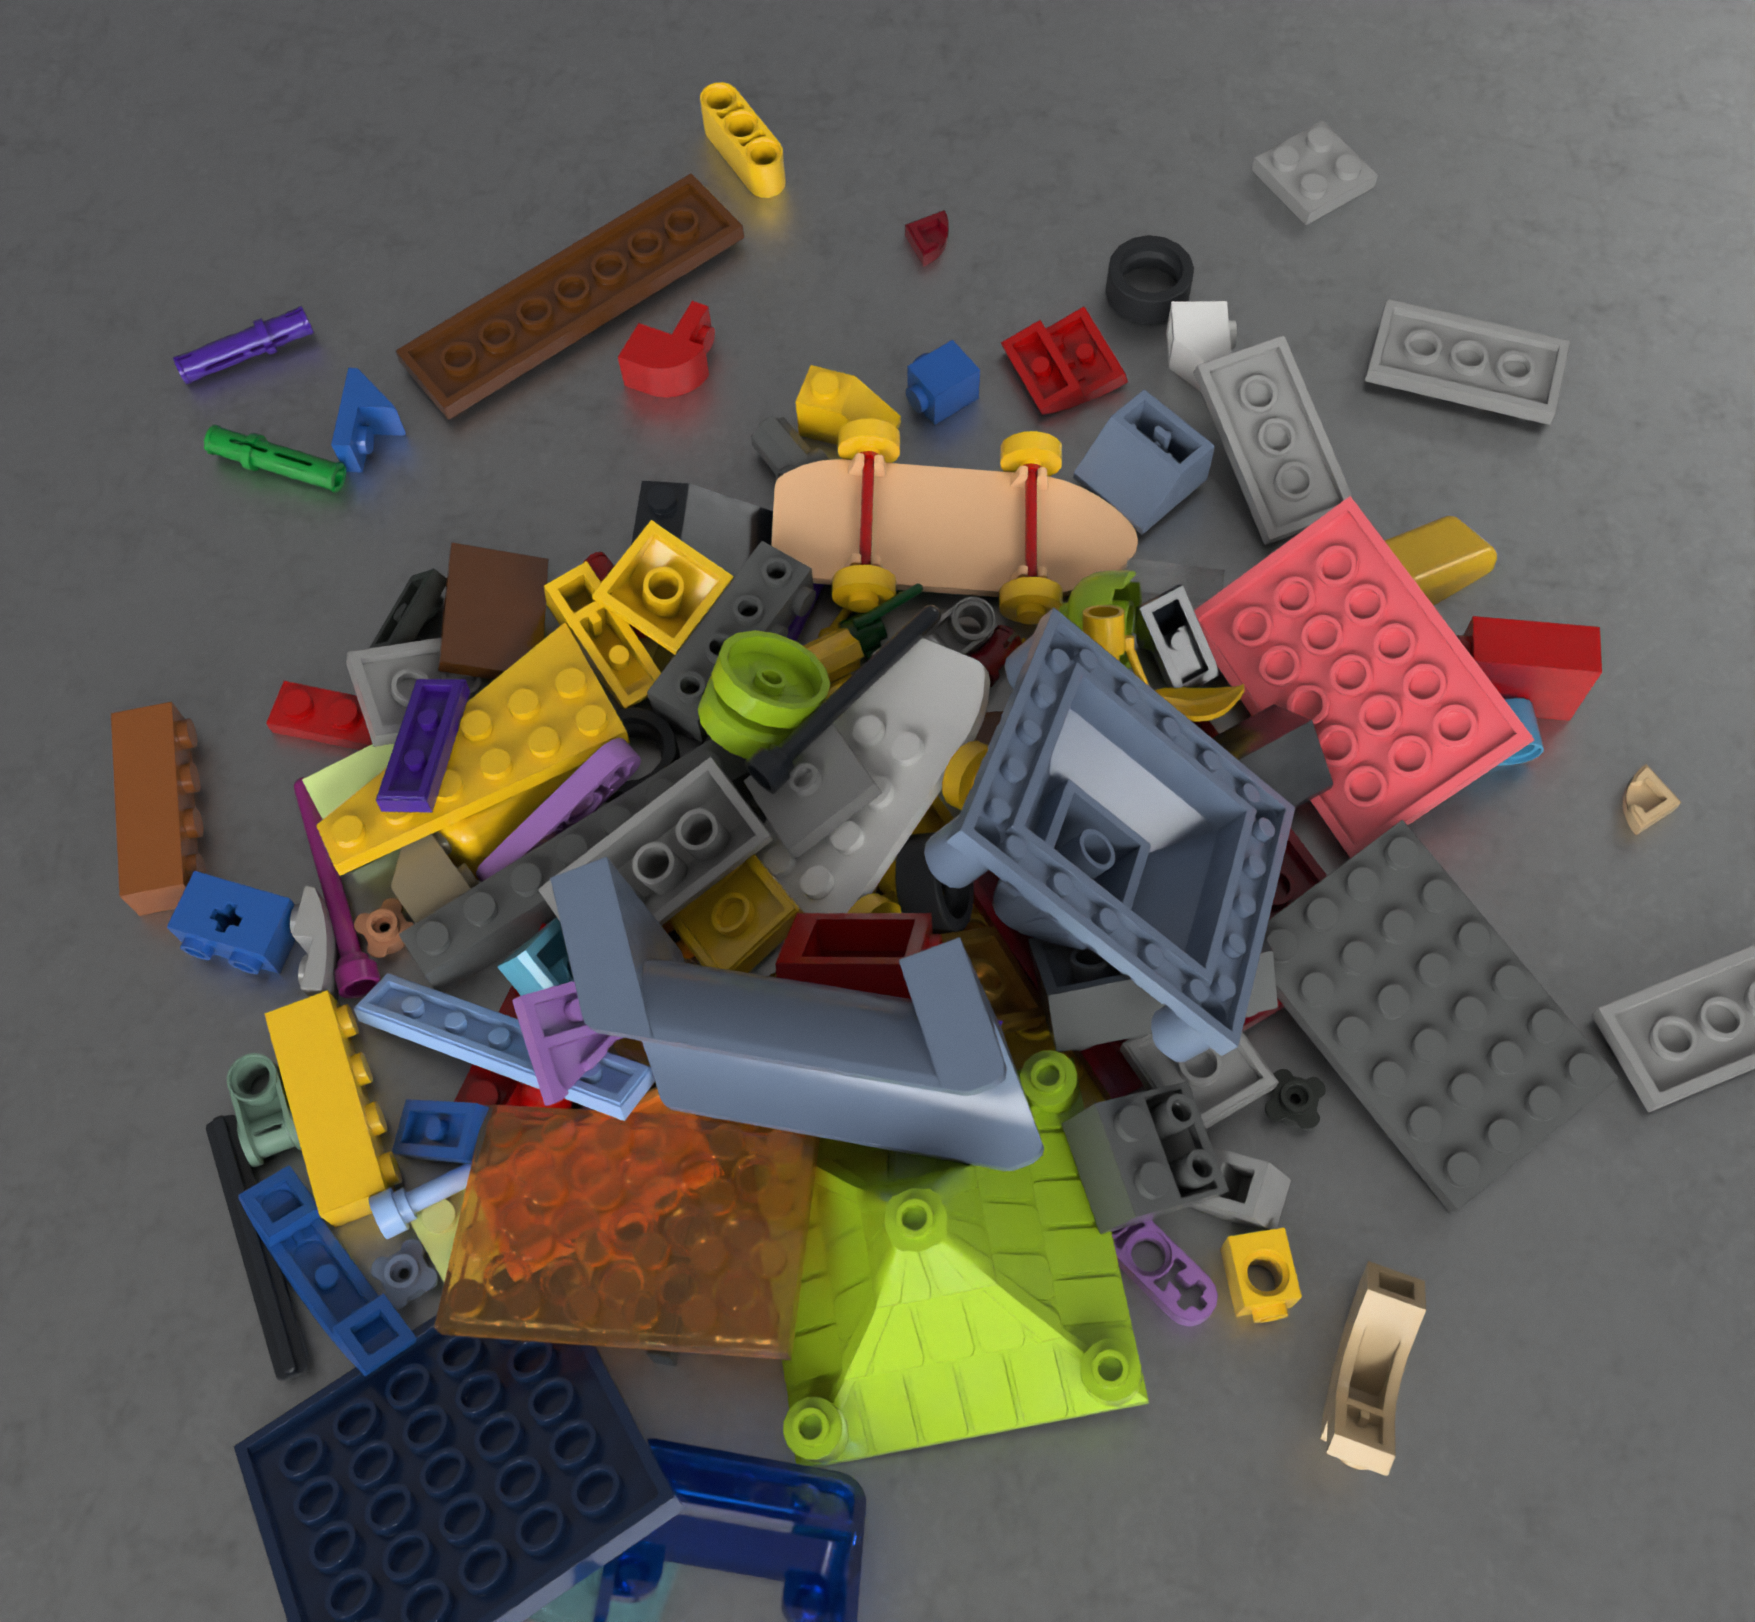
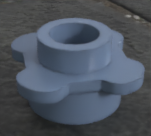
M417 1240L405 1241L399 1251L389 1257H378L371 1266V1275L376 1280L381 1281L386 1291L385 1296L396 1309L403 1308L409 1300L417 1299L426 1291L433 1290L438 1282V1273L424 1259L425 1248ZM403 1269H409L410 1272L406 1279L400 1278V1272Z

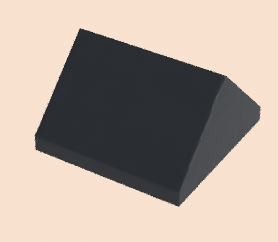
M1275 704L1212 738L1295 808L1326 792L1333 786L1313 721Z

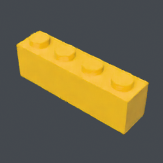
M327 990L264 1013L319 1216L337 1228L373 1214L368 1198L388 1188H392L395 1192V1185L402 1183V1176L394 1154L391 1151L385 1153L380 1134L387 1132V1125L378 1102L370 1103L365 1085L372 1083L373 1078L364 1054L362 1052L356 1053L351 1037L359 1034L354 1014L348 1004L341 1006Z

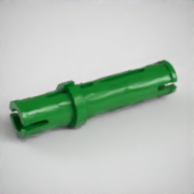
M212 425L207 430L204 438V449L208 451V454L241 462L243 468L251 471L264 469L294 480L329 489L334 493L341 490L346 479V466H343V463L333 462L268 442L264 435L258 433L245 435L222 428L219 425Z

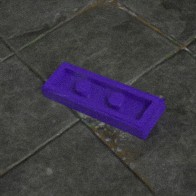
M416 679L376 798V802L382 812H433L470 694V689L465 679Z

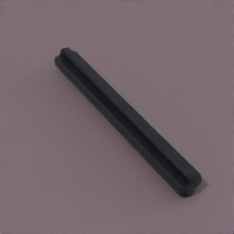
M221 1115L213 1118V1121L208 1123L205 1129L275 1376L279 1381L293 1380L302 1376L310 1369L309 1358L285 1276L266 1248L239 1201L238 1195L256 1185L257 1180L253 1167L248 1162L239 1141L237 1118L235 1115Z

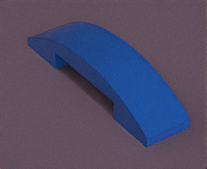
M290 1165L238 1195L239 1201L254 1228L295 1292L327 1335L361 1373L367 1376L416 1343V1336L383 1293L378 1296L319 1216L315 1199Z

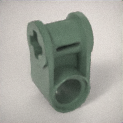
M259 1053L245 1054L236 1059L227 1074V1087L237 1118L239 1141L252 1167L263 1165L266 1157L293 1147L301 1150L279 1066L267 1056ZM269 1073L270 1079L264 1090L251 1095L250 1088L253 1081L258 1076Z

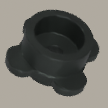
M1279 1069L1274 1072L1273 1075L1278 1080V1084L1273 1089L1270 1100L1265 1104L1264 1109L1267 1117L1274 1122L1280 1121L1285 1125H1299L1303 1130L1315 1128L1320 1121V1116L1317 1112L1318 1102L1326 1092L1324 1083L1317 1077L1303 1079L1293 1076L1287 1069ZM1297 1095L1300 1098V1103H1292L1290 1096Z

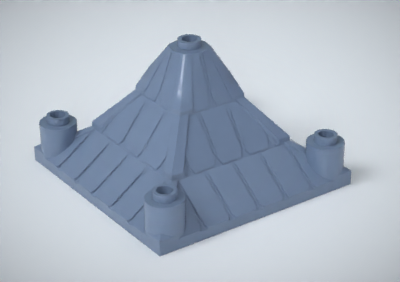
M1053 608L1040 619L1034 634L1006 658L1005 669L1007 679L1014 690L1010 694L1002 713L1001 721L996 727L988 746L987 754L982 760L974 779V785L969 791L960 814L932 835L926 842L924 851L926 863L935 878L952 888L965 887L988 870L992 871L1000 878L993 893L992 906L996 915L1008 927L1021 934L1057 945L1081 950L1088 948L1124 975H1129L1135 984L1165 1005L1155 1011L1151 1020V1030L1155 1045L1170 1059L1176 1062H1186L1210 1048L1223 1056L1239 1046L1295 807L1057 609Z

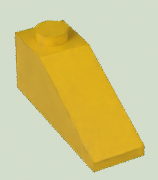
M586 561L544 585L546 604L560 626L566 622L590 667L622 708H630L648 698L647 691L660 676L661 672L630 625L592 599V594L601 582Z

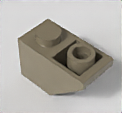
M438 831L401 848L390 888L414 923L419 922L479 884L465 863L457 868L447 856L452 852V848L446 838Z

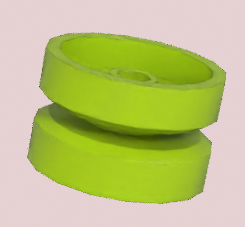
M757 630L736 633L725 640L711 673L712 676L708 680L697 708L700 724L713 741L730 753L748 759L760 747L767 749L771 744L778 746L826 700L831 685L827 670L815 654L794 640L776 633Z

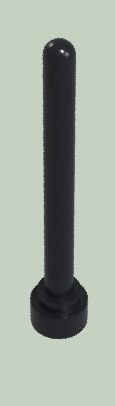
M934 605L925 606L778 746L771 744L767 749L760 747L744 762V765L754 780L765 790L775 794L790 779L789 772L794 768L792 761L940 621V610Z

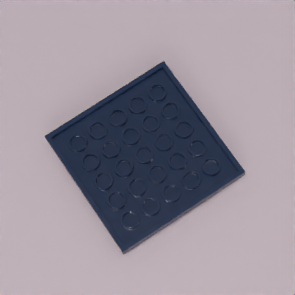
M553 1265L518 1283L514 1282L509 1275L508 1269H506L412 1330L416 1336V1343L367 1376L356 1367L233 1446L287 1622H523L684 1510Z

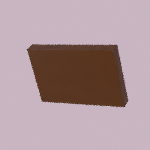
M451 542L438 671L496 679L544 639L546 613L544 585L547 584L549 559Z

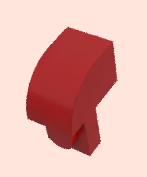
M691 301L672 334L638 323L618 355L624 386L656 397H676L687 394L703 384L709 376L706 354L710 351L715 338V329L711 325L709 306Z

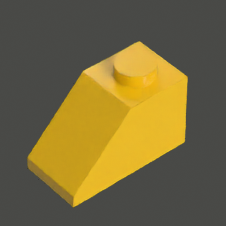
M810 365L795 401L799 435L838 445V432L841 427L850 421L873 418L886 421L897 429L901 422V416L856 376Z

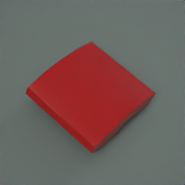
M1085 306L1045 328L1040 319L1001 342L1005 353L1042 415L1070 409L1099 398L1128 383L1126 373Z

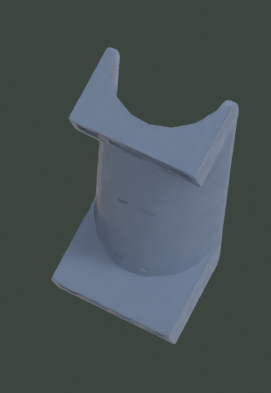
M608 857L550 878L584 1022L591 1030L600 1034L642 1041L655 1078L659 1097L664 1105L671 1110L958 1163L973 1164L974 1166L1000 1171H1014L1033 1164L1043 1155L1045 1148L1003 1031L960 937L899 960L911 999L685 963L681 950Z

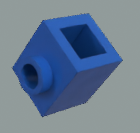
M952 339L930 353L921 354L912 364L907 366L908 388H906L905 393L908 402L916 412H923L936 425L979 399L980 369Z

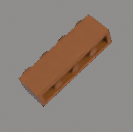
M171 701L111 713L119 895L139 916L176 909L193 872L198 871L207 874L203 857L198 853L197 838L203 837L204 834L202 817L199 810L195 807L194 793L199 792L201 788L199 773L196 765L192 762L191 748L197 747V733L190 718L185 719Z

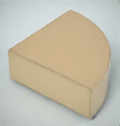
M1647 764L1642 766L1632 777L1623 795L1624 816L1635 835H1638L1675 811L1681 804V801Z

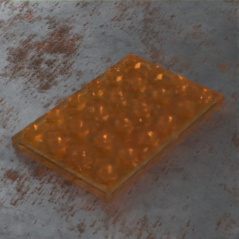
M485 1104L486 1107H489V1110L479 1130L434 1328L441 1335L791 1360L820 1137L696 1115L631 1112L626 1120L623 1121L596 1110Z

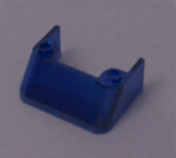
M647 1439L684 1510L599 1569L590 1622H606L611 1601L638 1603L649 1598L656 1591L660 1583L664 1561L782 1581L781 1608L787 1622H857L866 1496L861 1485L853 1477L839 1471L668 1440Z

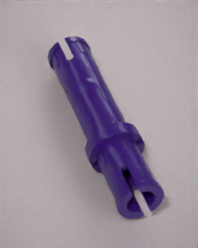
M302 305L266 321L259 318L253 321V326L203 345L193 351L174 356V363L183 381L188 385L204 376L241 363L256 355L258 356L265 352L269 355L278 352V347L298 338L314 334Z

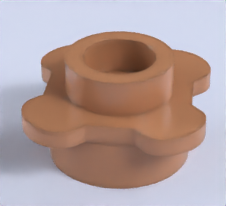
M386 899L380 908L369 914L361 913L354 921V929L357 933L364 935L368 942L367 952L374 958H383L387 954H393L403 949L405 944L398 934L414 925L412 922L406 921L402 914L403 905L398 899ZM384 924H389V930L382 932L381 927Z

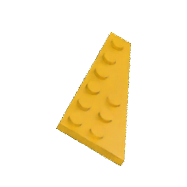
M564 622L466 703L432 813L382 812L376 802V798L386 771L385 768L319 822L316 827L335 869L341 876L584 764L599 748L613 739L623 738L627 743H630L629 737L568 625Z

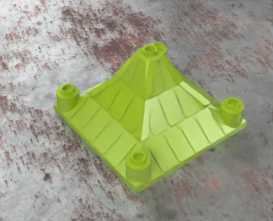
M1043 1050L1033 1054L1024 1063L1022 1070H1017L1045 1149L1043 1155L1036 1162L1014 1171H1000L974 1166L973 1164L958 1163L745 1123L742 1130V1142L745 1151L754 1160L789 1410L783 1423V1435L787 1446L795 1455L796 1469L802 1471L1149 1404L1112 1232L1104 1234L1099 1232L1062 1127L1063 1122L1085 1110L1073 1057L1068 1058L1065 1054L1054 1050Z

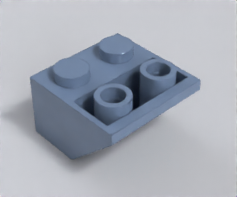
M1144 389L1110 417L1074 471L1073 478L1087 490L1114 506L1131 522L1136 531L1143 535L1207 480L1215 445Z

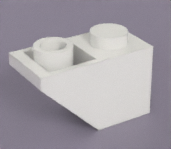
M1227 301L1171 302L1166 329L1169 369L1200 391L1193 374L1197 365L1231 354V349H1234L1236 346L1237 325L1235 320H1229Z

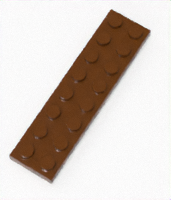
M690 173L395 350L399 362L449 420L744 238L743 225Z

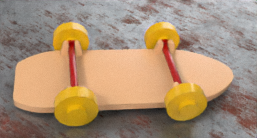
M873 418L857 419L843 425L838 432V453L842 459L821 460L797 467L780 476L774 487L771 546L812 568L813 583L832 585L833 601L843 608L858 613H867L894 597L896 590H907L919 583L923 586L922 592L999 597L1000 613L1005 618L1028 625L1038 624L1040 619L1051 609L1055 608L1059 611L1060 606H1063V597L1070 596L1072 590L1082 578L1099 571L1123 570L1127 567L1136 553L1138 544L1136 529L1114 506L1080 486L1050 477L1056 474L1062 467V443L1058 438L1038 431L1021 432L1004 439L1000 445V465L1004 471L1002 472L893 463L900 455V431L894 425L883 420Z

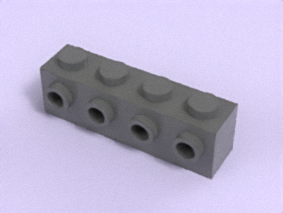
M761 541L647 691L653 712L671 725L703 743L709 735L700 724L697 708L708 680L712 676L711 673L723 642L736 633L753 630L776 633L787 638L788 628L797 615L803 617L814 602L816 592L813 586L812 568Z

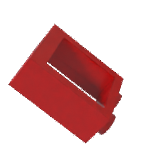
M797 913L775 963L776 977L911 999L899 960L943 944L941 934H933L931 913Z

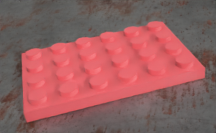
M1351 496L1194 610L1222 674L1231 687L1244 684V694L1240 700L1252 716L1275 704L1313 721L1333 786L1310 801L1350 859L1401 820L1408 826L1534 741L1532 735Z

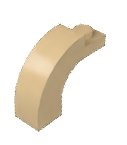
M1368 1261L1359 1282L1331 1373L1320 1435L1321 1440L1327 1441L1326 1454L1339 1458L1344 1464L1359 1470L1369 1469L1388 1476L1396 1457V1404L1405 1365L1426 1312L1424 1280Z

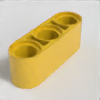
M725 82L709 84L700 94L704 131L707 138L752 194L761 198L777 196L783 191L786 184L783 148L780 142L735 87Z

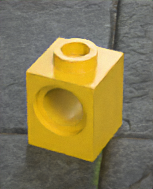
M1285 1227L1227 1237L1220 1247V1252L1235 1316L1252 1314L1254 1323L1270 1322L1288 1317L1287 1308H1292L1302 1298ZM1259 1265L1267 1268L1275 1280L1274 1290L1261 1291L1255 1288L1248 1278V1267Z

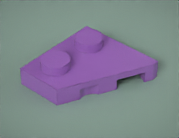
M574 981L521 995L512 1000L545 1106L562 1101L569 1094L568 1090L586 1071L593 1069L614 1042L623 1038L597 1033L586 1025L582 1018Z

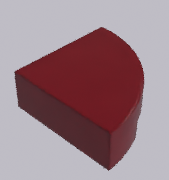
M945 210L905 224V236L923 267L935 261L947 246L949 221Z

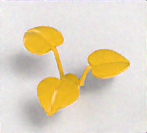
M1097 605L1084 609L1082 612L1083 632L1118 661H1120V655L1126 652L1134 674L1149 686L1134 648V636L1125 635L1124 609L1113 605ZM1244 684L1222 688L1183 687L1174 689L1169 687L1154 691L1190 721H1209L1223 716L1237 703L1244 694Z

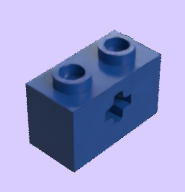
M194 871L167 928L182 942L180 949L194 957L210 960L214 954L229 959L228 963L250 974H259L261 969L280 974L296 941L290 930V917L295 904L290 898Z

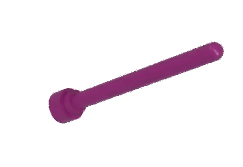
M301 777L294 783V792L341 957L337 962L338 968L334 972L338 992L341 997L348 999L364 997L381 981L377 963L369 959L367 953L361 951L341 877L335 869L316 827L323 819L302 781L306 777Z

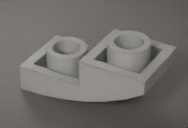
M304 886L301 902L293 907L290 917L292 936L309 954L304 955L300 961L298 969L300 988L308 997L328 990L338 1002L339 992L334 972L338 968L337 962L341 957L325 900L317 889Z

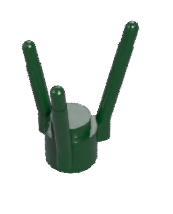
M917 583L907 590H897L894 597L867 613H859L839 622L838 627L847 628L850 634L859 640L862 652L868 661L871 658V654L882 647L881 641L888 638L881 617L921 593L923 586Z

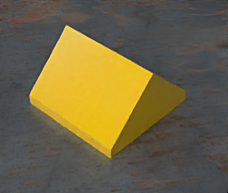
M651 520L594 591L592 599L676 655L734 576Z

